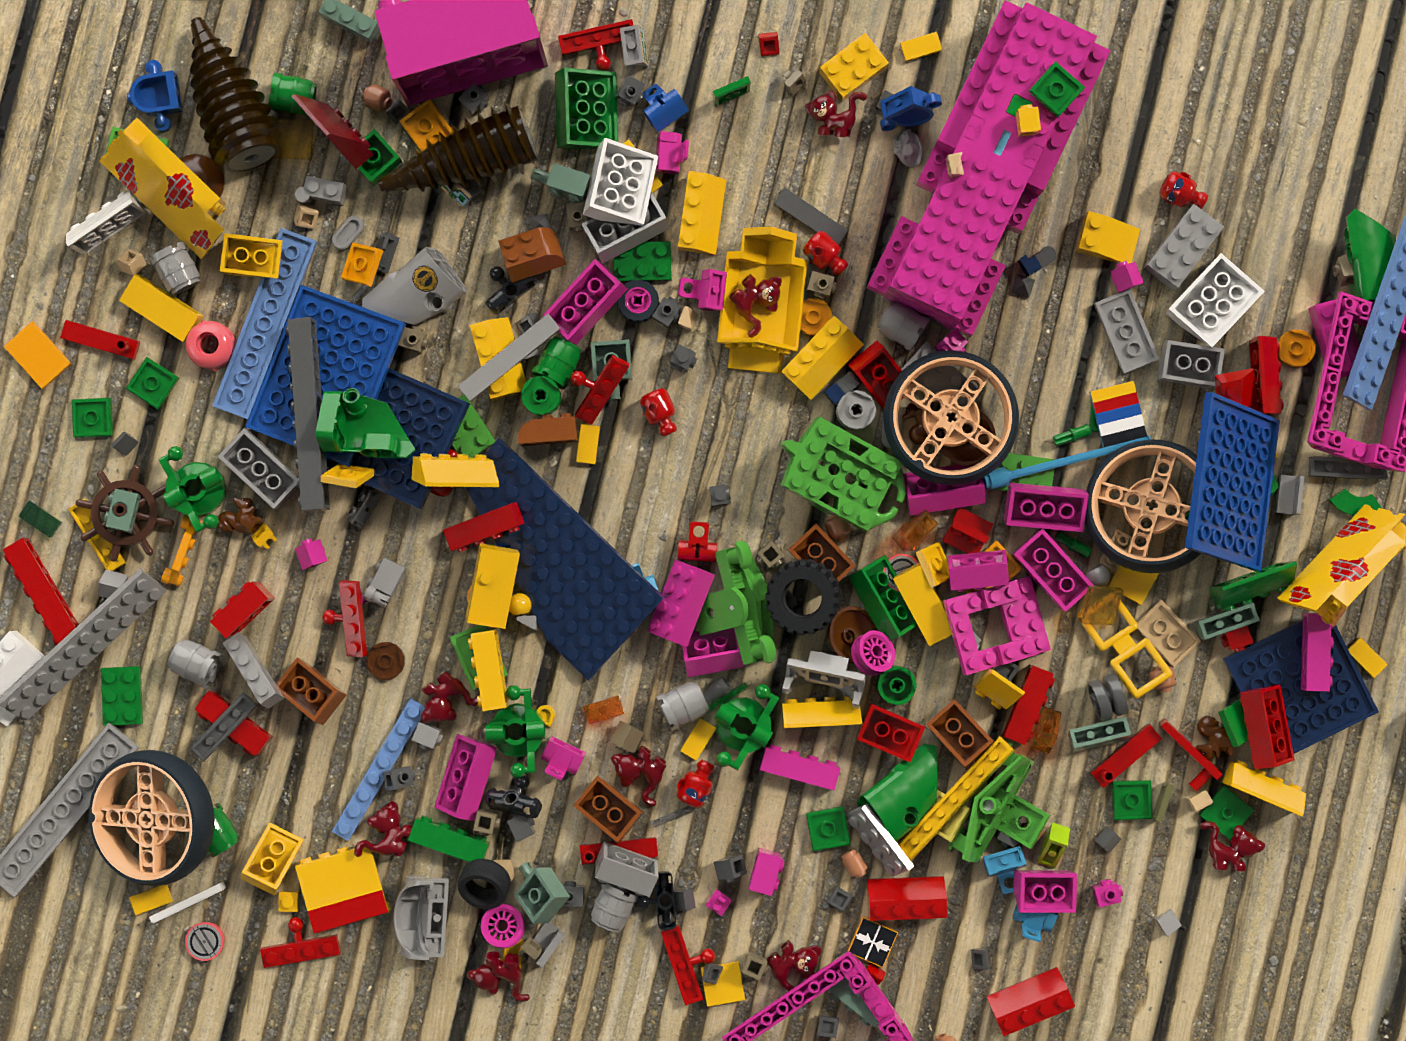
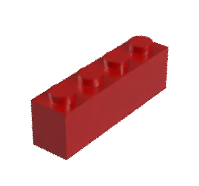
M517 502L443 529L450 550L462 552L469 549L468 545L474 543L475 546H478L480 543H486L485 539L491 537L493 540L503 536L502 532L508 530L509 533L520 530L519 526L525 523Z
M1029 665L1020 688L1025 693L1014 703L1002 733L1003 737L1026 745L1027 742L1030 743L1034 734L1032 728L1034 724H1038L1041 716L1039 714L1040 708L1045 706L1048 696H1046L1048 688L1051 689L1054 684V673L1034 665Z
M210 690L202 698L195 710L202 720H209L211 723H214L231 704L215 691ZM249 717L228 737L232 743L236 745L239 743L243 746V751L250 756L260 755L273 738L270 733Z

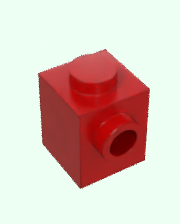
M1247 625L1223 633L1222 637H1220L1223 647L1227 648V650H1234V653L1242 651L1246 645L1254 643Z

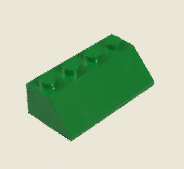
M883 555L847 577L878 631L884 633L892 641L918 624L900 591H896L888 586L889 577L883 572L884 567H887L893 578L897 574L887 556Z

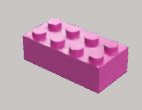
M594 259L543 316L549 314L561 328L559 332L568 341L577 345L628 289L602 263Z
M1010 483L1007 489L1003 520L1006 525L1083 532L1088 493L1085 489Z
M1043 528L1036 531L1011 554L1062 612H1066L1094 587Z
M675 559L662 592L665 598L656 607L647 631L687 647L715 575Z

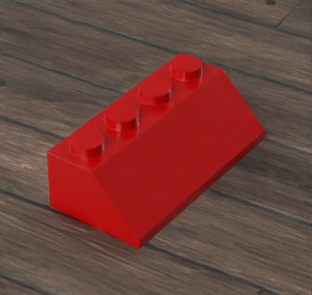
M1257 336L1249 340L1250 368L1254 369L1256 409L1268 416L1282 414L1281 410L1284 408V402L1280 398L1282 381L1279 380L1281 362L1278 361L1280 344L1277 342L1276 337Z
M1253 368L1215 375L1216 394L1257 411Z
M1280 684L1240 692V702L1243 706L1244 722L1247 726L1248 742L1251 747V759L1254 763V768H1273L1294 761Z
M944 876L867 879L868 918L870 921L948 918Z
M1058 967L986 996L1003 1036L1075 1007Z

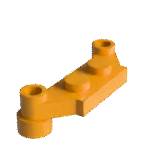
M184 515L180 528L186 531L184 532L171 569L165 568L161 578V582L167 585L170 583L181 586L184 576L181 575L182 568L186 569L189 562L187 554L189 550H193L196 542L193 539L196 531L188 515Z

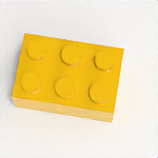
M864 33L823 64L819 69V73L835 92L839 100L843 102L853 92L858 91L887 69L889 62L869 36Z

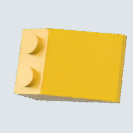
M1088 211L1083 219L1075 252L1116 263L1127 261L1128 264L1132 263L1140 229L1109 216Z
M224 233L220 272L226 275L278 279L283 241Z
M993 669L983 670L972 686L976 689L975 693L983 699L985 697L991 699L990 704L999 710L1001 708L1008 709L1025 693Z
M269 822L241 872L240 879L275 896L304 839Z

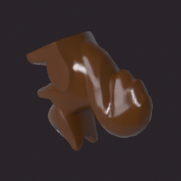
M932 402L930 408L932 411L937 412L935 402ZM909 403L902 418L909 419L915 417L917 424L910 428L908 435L914 444L922 445L928 436L922 422L923 410L917 408L913 403Z
M233 498L239 511L236 514L231 511L222 512L218 517V528L223 532H232L234 529L239 533H254L265 521L259 516H254L258 508L252 506L253 501L250 498Z
M1202 717L1197 724V730L1202 736L1209 737L1208 744L1197 745L1196 748L1207 759L1212 758L1213 752H1215L1217 758H1219L1221 751H1227L1228 755H1232L1233 747L1225 728L1219 726V721L1215 717Z

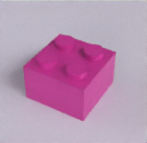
M758 848L748 884L749 890L772 896L773 891L777 892L779 885L777 875L778 872L782 873L785 863L780 853Z

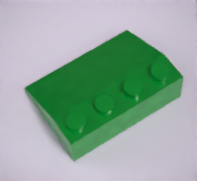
M565 67L555 72L557 148L574 150L597 149L604 138L618 142L617 98H615L617 93L616 72Z
M1296 561L1279 562L1262 568L1261 571H1254L1209 587L1216 609L1227 611L1233 609L1234 604L1241 602V605L1252 602L1254 597L1259 596V599L1270 596L1271 591H1284L1295 579L1297 563Z

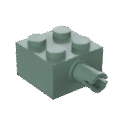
M553 163L550 173L533 168V174L531 173L530 179L545 183L548 191L551 192V196L559 199L562 196L569 198L571 203L586 202L591 180L589 174Z
M629 339L591 342L594 382L612 355L629 363V368L621 381L633 380ZM619 384L609 400L621 399Z
M525 862L519 867V870L526 880L514 895L533 924L549 923L570 896L552 868H535L533 870L531 864Z

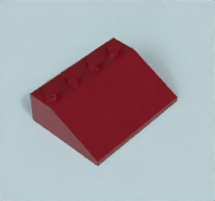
M297 94L291 96L355 169L373 155L369 150L371 145L364 137L360 139L362 135L346 117L342 120L344 115L337 107L333 110L327 103Z

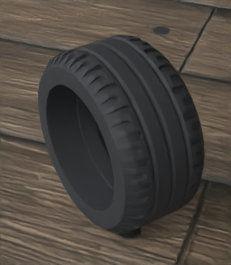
M476 859L464 866L457 887L459 894L468 904L480 909H492L499 907L505 901L511 886V879L506 869L497 862L488 859ZM473 879L485 880L491 883L495 889L481 887Z

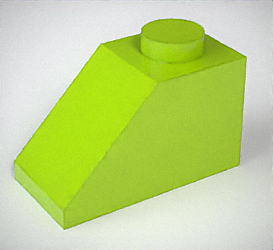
M1051 823L1045 834L1037 863L1056 868L1068 846L1070 828Z

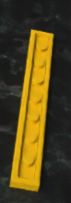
M999 737L898 844L910 861L917 856L1015 751L1002 737Z

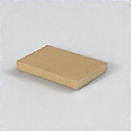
M1159 600L1137 621L1138 629L1136 630L1144 638L1150 640L1157 652L1172 668L1201 642L1162 600Z

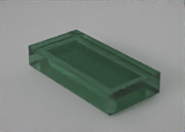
M30 500L19 514L20 518L49 538L53 537L62 524V521Z

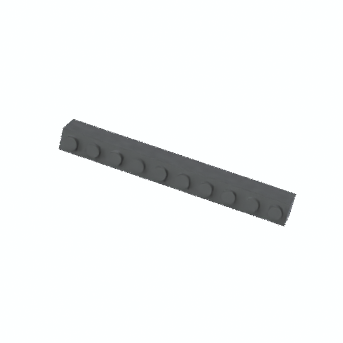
M311 317L288 319V325L286 326V333L289 337L287 351L291 358V363H289V372L292 375L290 390L294 400L291 403V407L295 414V420H293V429L296 432L294 447L298 456L295 463L297 470H299L297 486L300 489V497L298 498V504L301 511L305 512L330 510L328 483L321 482V475L327 472L326 452L322 451L316 440V427L322 403L316 320Z

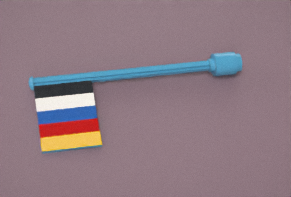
M1134 381L1089 392L1103 448L1013 471L1006 470L1005 467L997 468L982 478L985 489L993 490L1009 486L1013 478L1111 454L1117 449L1133 442L1152 440L1146 433Z

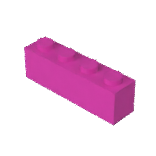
M1303 613L1301 690L1329 692L1333 682L1332 676H1330L1333 658L1330 655L1334 644L1333 637H1331V629L1334 627L1331 624L1325 623L1317 613Z
M770 744V748L765 746L759 768L761 771L835 791L841 769L837 766V762L826 760L824 763L818 761L819 757L807 755L806 758L799 756L800 752L789 749L788 752L781 751L782 747Z

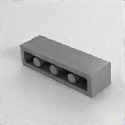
M238 632L223 642L260 705L269 709L284 698L246 636Z

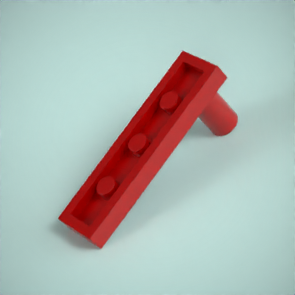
M65 320L60 338L133 360L136 359L140 346V341L69 320Z
M1164 718L1159 723L1171 737L1204 767L1188 783L1196 792L1212 776L1218 780L1223 775L1167 719Z
M1147 724L1091 771L1090 774L1104 788L1162 738L1150 724Z
M656 837L622 840L619 843L616 841L607 842L650 858L658 857ZM603 842L580 845L581 865L595 864Z

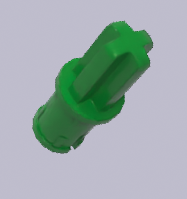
M1088 424L1074 429L1069 428L1066 432L1054 435L1052 437L1053 443L1056 446L1071 441L1074 443L1080 438L1091 436V429Z
M1061 530L1054 536L1056 541L1068 547V551H1073L1084 559L1089 556L1092 550L1078 541V538H1072Z

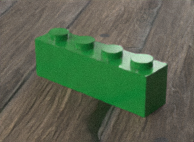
M422 815L415 819L408 841L468 862L476 859H485L490 845L487 837L476 834V836L469 835V831L458 828V830L450 828L451 825L440 821L439 824L432 822V818Z

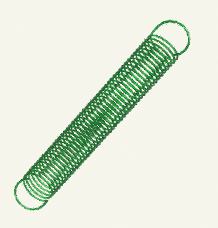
M740 684L742 686L736 687L727 695L714 701L715 703L709 704V710H716L714 708L720 707L721 703L725 704L724 702H728L726 700L732 699L731 697L747 690V684Z

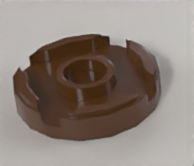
M381 642L374 645L367 655L369 672L381 680H390L397 677L405 666V655L402 649L391 642Z

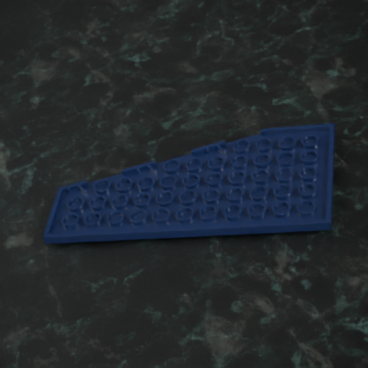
M498 438L484 455L494 462L499 487H466L480 515L517 502L525 524L520 525V530L509 533L508 530L502 532L503 536L494 539L499 547L517 549L520 556L515 581L522 594L530 598L531 611L533 615L537 616V622L547 641L589 681L665 597L501 438Z

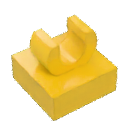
M265 523L251 536L255 544L259 547L263 545L266 549L270 548L266 543L268 539L277 541L271 528Z

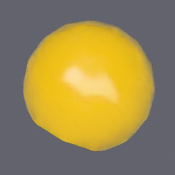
M521 593L512 595L509 612L512 615L529 613L531 610L530 598Z

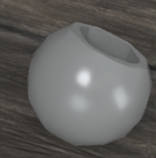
M1098 565L1090 569L1086 574L1094 588H1103L1110 582V571L1104 565Z

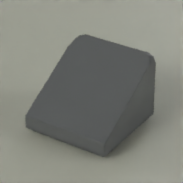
M531 313L515 324L522 335L540 319L536 313Z
M122 432L111 446L127 456L136 447L138 441L130 433Z

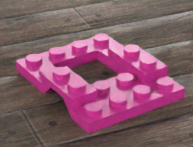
M1031 576L1010 581L1009 585L1002 588L990 587L943 600L963 675L1008 664L1051 650ZM999 605L1009 642L978 651L968 614Z

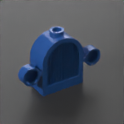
M150 60L146 64V71L149 74L140 76L133 82L127 98L130 105L134 104L145 115L157 116L154 122L155 127L161 132H167L171 128V121L165 115L183 112L178 77L173 70L162 72V65L157 60Z
M910 86L880 101L883 119L880 121L881 130L891 131L896 128V125L911 127L930 121L934 116L933 108L942 105L941 96L934 92L928 94Z

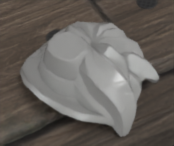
M908 129L904 130L899 137L894 135V154L898 156L905 166L911 168L918 166L922 161L923 150L917 134Z

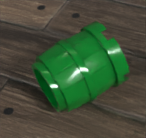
M274 72L270 86L271 94H269L268 100L271 110L276 112L280 110L292 115H307L291 96L297 94L315 100L317 84L299 76H286L283 73Z
M554 336L553 339L549 340L544 350H542L537 365H534L531 372L535 377L546 376L552 379L559 389L565 390L569 378L576 370L581 350L571 342Z
M546 376L533 377L522 388L521 398L523 405L530 413L536 416L554 413L561 403L559 387L552 379ZM545 391L544 396L546 398L538 401L536 399L538 397L536 392Z
M220 803L214 804L215 807H213L215 816L214 833L207 852L212 857L221 854L239 841L237 838L238 834L232 825L233 823L222 811L223 807Z

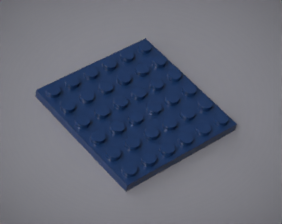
M389 368L377 400L388 403L416 451L407 459L367 457L361 453H356L352 465L374 469V476L364 482L365 484L419 509H423L433 486H424L411 480L413 456L420 457L421 453L432 454V457H438L439 454H448L470 403ZM326 458L327 466L330 468L339 464Z
M1303 619L1245 647L1242 651L1223 658L1239 693L1250 689L1280 684L1293 754L1379 713L1336 625L1331 629V637H1333L1334 644L1330 655L1333 658L1330 676H1332L1333 682L1329 692L1301 690Z

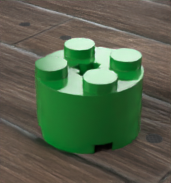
M894 665L878 675L876 688L880 697L886 702L902 705L910 701L914 696L917 683L914 675L908 669ZM894 680H896L897 682H901V685L898 686V690L892 688Z

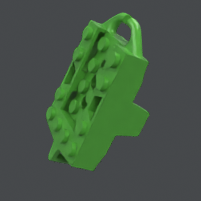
M816 417L798 442L791 440L780 442V447L790 455L780 486L808 501L809 505L826 514L834 515L862 531H869V529L886 523L897 514L899 509L894 506L885 514L879 513L878 508L890 485L897 487L898 494L895 500L900 503L904 500L906 488L901 468L903 464L898 459L821 417ZM855 447L862 451L857 455L849 451V448L853 449ZM831 464L836 468L834 475H831L828 471ZM847 474H850L853 477V481L851 484H848L845 481V477ZM859 482L865 484V487L859 486ZM826 493L834 498L833 507L819 499Z

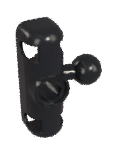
M493 267L489 273L492 280L498 281L502 288L496 291L490 298H487L485 304L492 314H500L537 284L536 276L534 275L512 283V281L506 280L504 270L501 267ZM532 280L534 284L528 288L526 284ZM510 287L517 290L513 296L506 294V290ZM503 304L504 308L498 311L496 308Z
M527 776L515 779L516 790L497 791L495 788H491L485 796L486 804L490 809L515 815L537 818L542 809V804L538 798L533 799L530 796L522 795L523 790L527 789L530 783ZM492 799L495 800L496 807L490 805ZM529 807L530 815L524 813L523 808Z
M659 871V884H655L656 897L639 896L635 906L640 910H644L648 906L656 905L659 929L670 930L676 927L673 878L671 872ZM668 876H671V883H669ZM664 895L669 896L671 899L667 905L660 902V898ZM672 914H674L675 922H672ZM660 915H662V922H663V923H659V916H660Z

